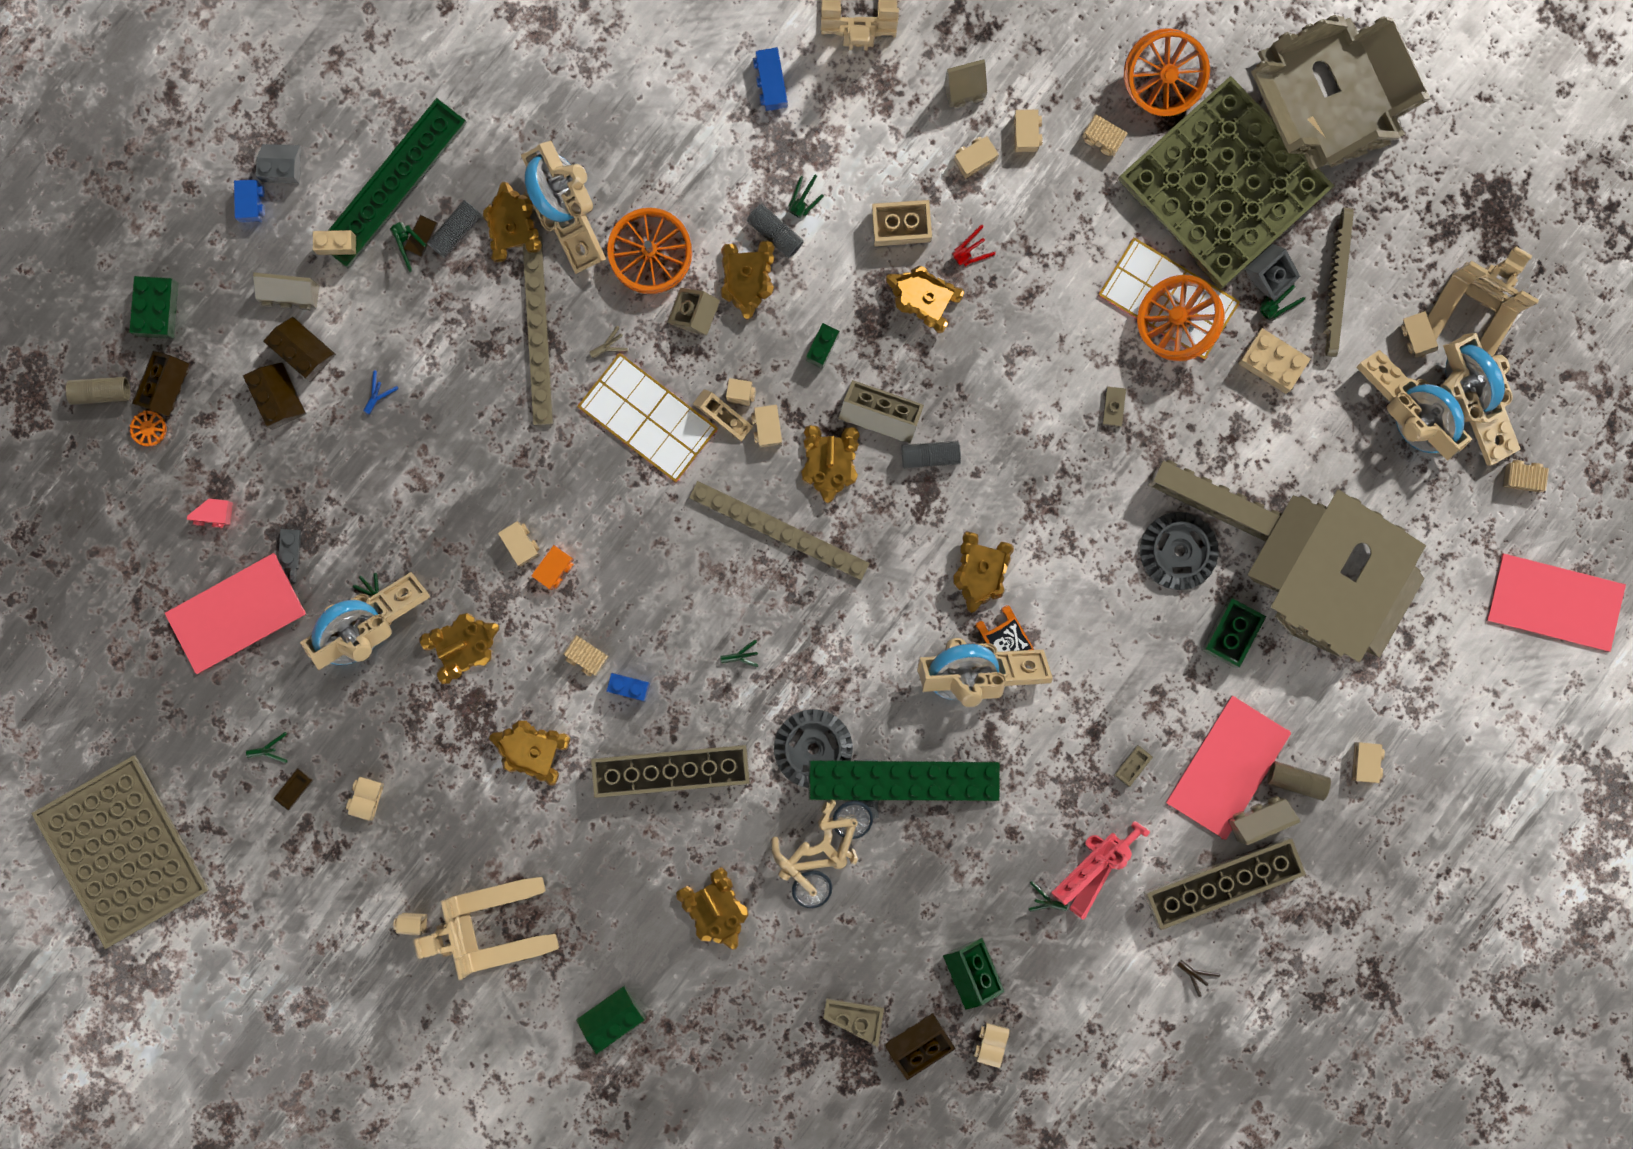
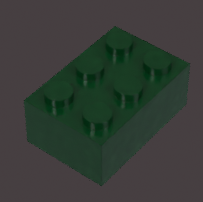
M134 276L129 333L136 337L174 339L179 286L177 281L173 278Z
M1233 598L1228 599L1202 651L1234 668H1240L1267 616Z

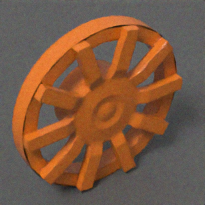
M153 411L140 412L134 416L130 424L131 437L135 442L146 447L159 444L167 432L164 418ZM147 414H152L150 421H148ZM143 415L145 420L144 422L139 419ZM155 416H157L160 420L153 423ZM136 421H138L141 424V426L135 425ZM162 423L163 429L157 428L156 425ZM134 428L140 429V431L134 433ZM157 431L162 432L160 437L156 435ZM143 434L139 441L136 436ZM147 436L148 443H143L144 438ZM154 436L157 440L152 442L151 437Z

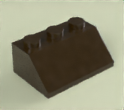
M294 317L276 326L263 340L267 346L309 382H312L336 355Z
M152 351L132 404L169 417L170 413L174 410V402L177 395L181 392V385L188 374L190 363L168 354Z
M282 362L259 367L242 375L267 428L274 430L307 414Z
M934 1013L924 1017L920 1022L907 1028L906 1031L884 1044L892 1060L906 1080H909L956 1049Z

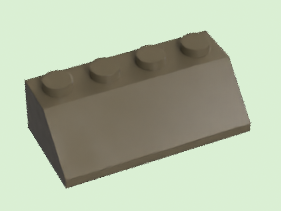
M852 380L838 419L911 444L924 405Z

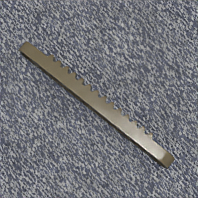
M1342 208L1339 228L1334 234L1336 239L1333 241V244L1336 246L1332 251L1335 254L1331 257L1334 260L1331 266L1334 268L1330 271L1333 276L1329 278V281L1332 283L1328 286L1331 291L1327 294L1331 298L1327 300L1329 306L1326 308V311L1329 313L1325 315V318L1328 320L1324 325L1327 328L1323 330L1327 334L1325 355L1329 357H1337L1339 351L1354 216L1353 208Z

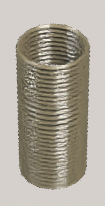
M126 377L69 380L66 383V397L71 405L128 401L130 398V384Z
M1278 761L1272 763L1267 779L1268 785L1287 789L1322 801L1327 798L1331 787L1330 777Z

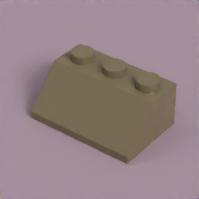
M253 272L255 299L262 306L273 307V304H278L280 307L291 309L292 306H298L299 309L310 311L311 308H317L319 285L311 278Z
M1279 796L1268 799V803L1264 805L1256 804L1250 807L1251 810L1244 813V811L1235 813L1233 818L1228 820L1236 840L1246 845H1250L1301 822L1289 802L1285 798H1279Z

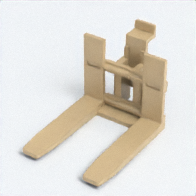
M822 0L821 35L836 34L844 36L843 46H849V50H853V46H864V50L868 51V47L874 46V37L881 35L896 37L899 16L897 0H878V17L855 18L841 17V0Z
M1515 247L1511 250L1506 260L1496 266L1491 264L1483 268L1477 263L1470 261L1469 263L1466 262L1461 268L1455 269L1427 316L1435 339L1437 340L1463 294L1495 312L1479 340L1482 349L1490 356H1494L1517 315L1539 302L1537 298L1525 291L1518 292L1517 289L1513 288L1518 281L1516 279L1518 274L1523 271L1532 255ZM1506 291L1507 293H1509V294H1511V295H1513V296L1508 297V295L1504 294L1503 292Z
M543 877L522 879L442 900L441 904L445 923L437 925V930L433 934L414 940L418 959L441 953L443 957L453 954L458 978L461 980L475 971L540 956L557 950L559 944L556 934L530 937L479 950L470 915L474 911L527 899L544 893L546 889ZM448 934L450 944L444 945L442 935Z

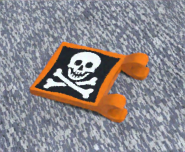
M1008 605L1002 607V612L1008 620L994 629L988 631L983 621L975 624L985 642L994 645L997 648V652L1034 650L1011 607Z

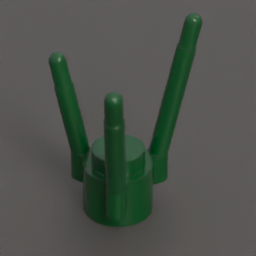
M816 174L809 182L800 199L797 198L803 181V176L799 178L792 200L788 205L790 207L788 211L798 218H801L802 215L806 217L808 212L824 197V194H821L806 208L807 204L804 202V199L817 178Z
M402 222L391 226L390 231L397 242L408 271L411 272L412 268L402 242L409 238L408 234L410 233L423 247L427 245L411 229L410 225L405 226Z
M1292 285L1276 301L1271 300L1269 302L1270 299L1266 297L1260 304L1261 308L1259 311L1268 320L1271 318L1275 320L1280 314L1303 302L1305 297L1294 301L1278 311L1280 308L1278 304L1296 287Z

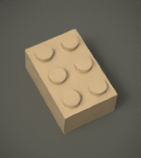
M929 200L872 204L874 246L931 243L932 230Z
M1262 328L1257 332L1238 364L1287 394L1291 391L1311 358Z

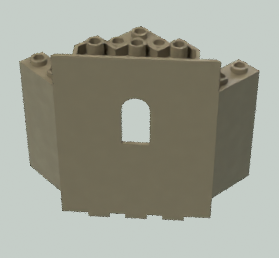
M1332 15L1326 20H1319L1314 24H1308L1298 34L1286 32L1278 37L1279 40L1274 42L1271 47L1258 52L1261 62L1256 65L1257 68L1251 71L1288 153L1304 154L1311 171L1329 165L1331 168L1344 163V158L1346 160L1354 159L1367 154L1368 149L1370 151L1378 150L1391 145V140H1398L1401 136L1405 135L1398 118L1431 100L1394 19L1385 16L1375 20L1374 25L1366 26L1358 32L1351 18L1345 19L1343 16ZM1321 61L1328 65L1340 92L1324 97L1312 70L1314 63ZM1314 117L1324 136L1307 120L1308 118Z
M1337 489L1328 507L1321 503H1311V500L1305 496L1299 498L1293 495L1247 575L1253 582L1278 593L1271 608L1277 611L1274 617L1292 636L1339 658L1347 655L1360 663L1366 652L1380 658L1425 579L1420 573L1421 570L1416 567V563L1426 545L1406 533L1404 528L1392 524L1384 519V516L1379 512L1370 510L1362 505L1360 500L1348 496L1339 489ZM1359 543H1365L1369 546L1370 556L1354 582L1340 572L1354 547Z

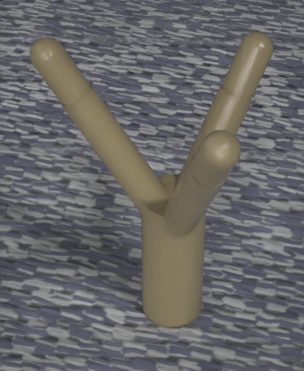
M619 326L615 327L603 345L590 351L592 358L606 351H628V348L609 347L623 337V334L620 333L613 338L619 330Z

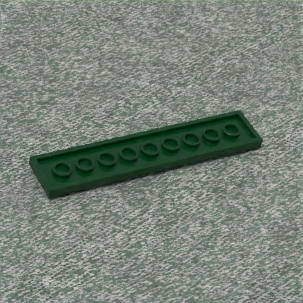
M438 98L432 102L329 228L328 231L351 230L356 235V254L331 256L345 267L349 268L466 125L467 121Z
M809 760V800L1000 801V762Z

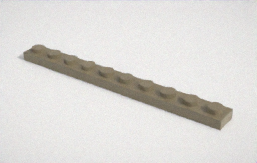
M542 236L538 237L542 245L539 252L528 253L525 244H523L534 426L553 425Z
M699 481L696 482L689 497L693 501L861 581L870 564Z

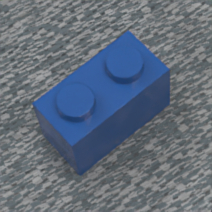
M258 180L234 181L235 219L239 222H262V216L265 215L262 197H264L265 191L264 186Z
M611 673L607 692L646 701L650 683Z

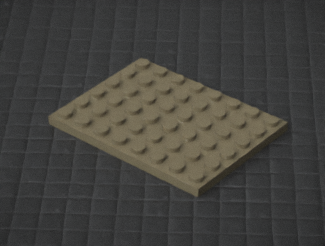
M136 755L31 813L105 949L209 891L206 882Z

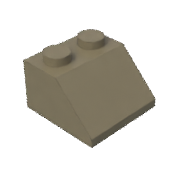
M680 288L667 323L696 334L707 335L720 300L705 291Z

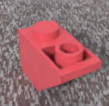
M208 499L187 515V520L193 521V525L204 526L205 523H212V527L223 528L224 525H230L233 502Z

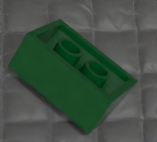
M983 938L955 948L943 955L965 1010L982 1006L1005 992Z
M622 986L576 1019L585 1039L597 1055L642 1023L646 1016L626 987Z

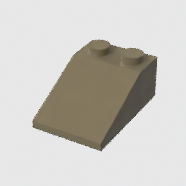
M984 59L947 69L944 89L949 107L955 106V108H960L968 102L978 103L986 98L987 79Z

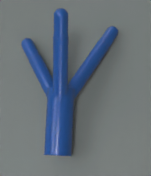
M376 370L373 371L371 397L363 410L368 414L371 413L378 400L398 390V387L395 386L377 396L381 382H378L376 385Z

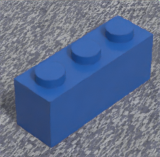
M778 47L755 51L756 57L753 58L754 69L759 71L756 81L757 86L762 88V94H759L761 106L765 105L766 111L787 108L788 101Z

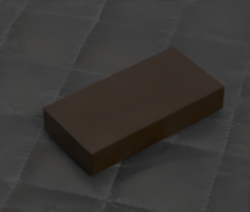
M420 215L413 231L428 246L427 242L433 236L438 223ZM410 234L404 249L422 258L427 246L423 247Z
M297 768L273 799L289 811L310 786L313 779L300 768Z

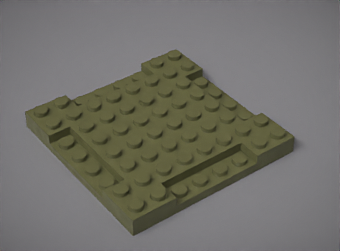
M1232 76L1227 78L1118 178L1143 207L1146 206L1196 260L1195 263L1220 290L1334 187L1319 169L1311 171L1304 154L1288 153L1274 121Z

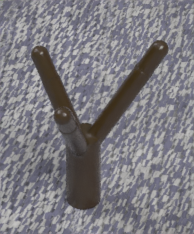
M1180 960L1176 965L1190 976L1198 997H1201L1202 994L1196 979L1205 986H1208V982L1199 975L1221 976L1219 973L1194 970L1183 960Z

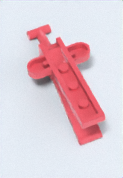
M1138 822L1132 823L1131 827L1134 831L1124 840L1117 838L1113 832L1105 840L1097 835L1090 836L1086 840V846L1092 853L1051 892L1064 905H1067L1075 898L1069 909L1082 920L1087 917L1112 868L1120 870L1127 865L1132 856L1129 846L1141 834L1144 837L1149 835L1150 831Z

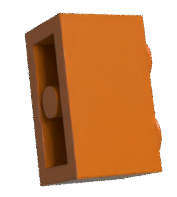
M553 545L531 576L548 589H557L563 581L561 577L564 573L568 574L573 568L574 564L572 562L574 559Z

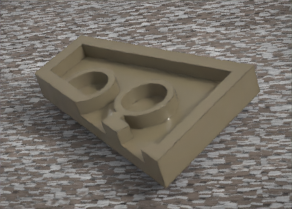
M826 998L823 1019L878 1047L884 1007Z

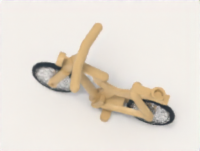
M835 800L825 802L821 809L823 815L818 821L819 828L824 830L823 840L813 847L808 842H804L789 860L780 853L778 837L771 839L774 860L782 868L778 875L784 880H789L790 876L795 879L792 885V896L800 906L817 908L825 904L832 894V883L827 875L819 871H807L804 873L800 871L830 866L842 869L847 864L846 857L849 858L852 864L855 865L857 863L858 857L855 850L849 849L851 840L864 836L870 830L873 823L872 812L864 803L859 801L846 802L837 808L833 818H829L836 802ZM832 829L842 837L837 851L830 844ZM822 851L830 858L797 863L803 855L812 856Z

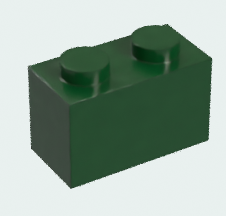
M822 323L806 356V361L823 369L839 337L840 331Z

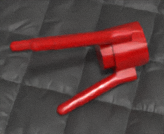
M980 225L960 246L954 249L955 252L952 255L959 266L964 264L966 267L971 263L996 254V252H991L969 259L972 257L970 251L983 243L985 239H980L968 248L965 246L983 229L984 225Z

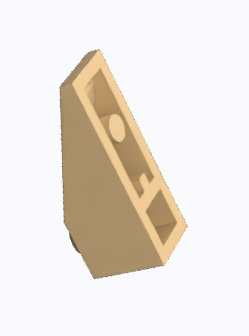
M703 389L693 403L705 415L740 441L745 438L753 427L720 398L706 389Z

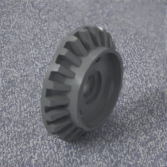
M1173 512L1157 518L1148 526L1141 539L1140 558L1146 573L1157 584L1172 590H1186L1202 584L1210 577L1217 565L1219 544L1214 531L1200 517L1188 512ZM1195 531L1199 535L1204 545L1203 548L1200 549L1190 532ZM1163 532H1166L1169 536L1160 551L1157 549V544ZM1176 546L1184 547L1185 553L1183 556L1175 554L1174 549ZM1191 567V573L1174 574L1172 568Z
M818 709L800 711L789 717L778 730L774 742L775 760L780 771L791 782L809 788V772H802L803 765L809 766V760L851 761L853 754L851 735L844 723L835 715ZM798 728L805 732L795 747L789 745V742ZM831 730L839 747L832 749L824 732ZM816 743L819 746L817 754H810L808 752L809 744Z

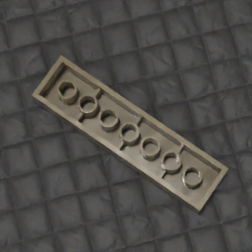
M1163 460L1157 465L1148 486L1265 542L1282 515L1278 511L1264 509L1265 506L1259 502L1254 501L1252 503L1248 501L1247 497L1237 493L1235 495L1229 492L1230 489L1223 485L1216 486L1212 484V480L1203 476L1199 478L1190 469H1180L1177 467V463L1171 460Z
M747 745L591 759L594 798L750 784Z
M1286 837L1146 890L1144 895L1157 928L1163 930L1305 876L1306 873L1293 839Z

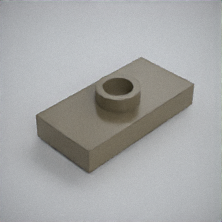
M1106 387L1102 425L1122 427L1126 396L1125 388Z
M1137 745L1115 772L1114 776L1130 787L1153 756Z

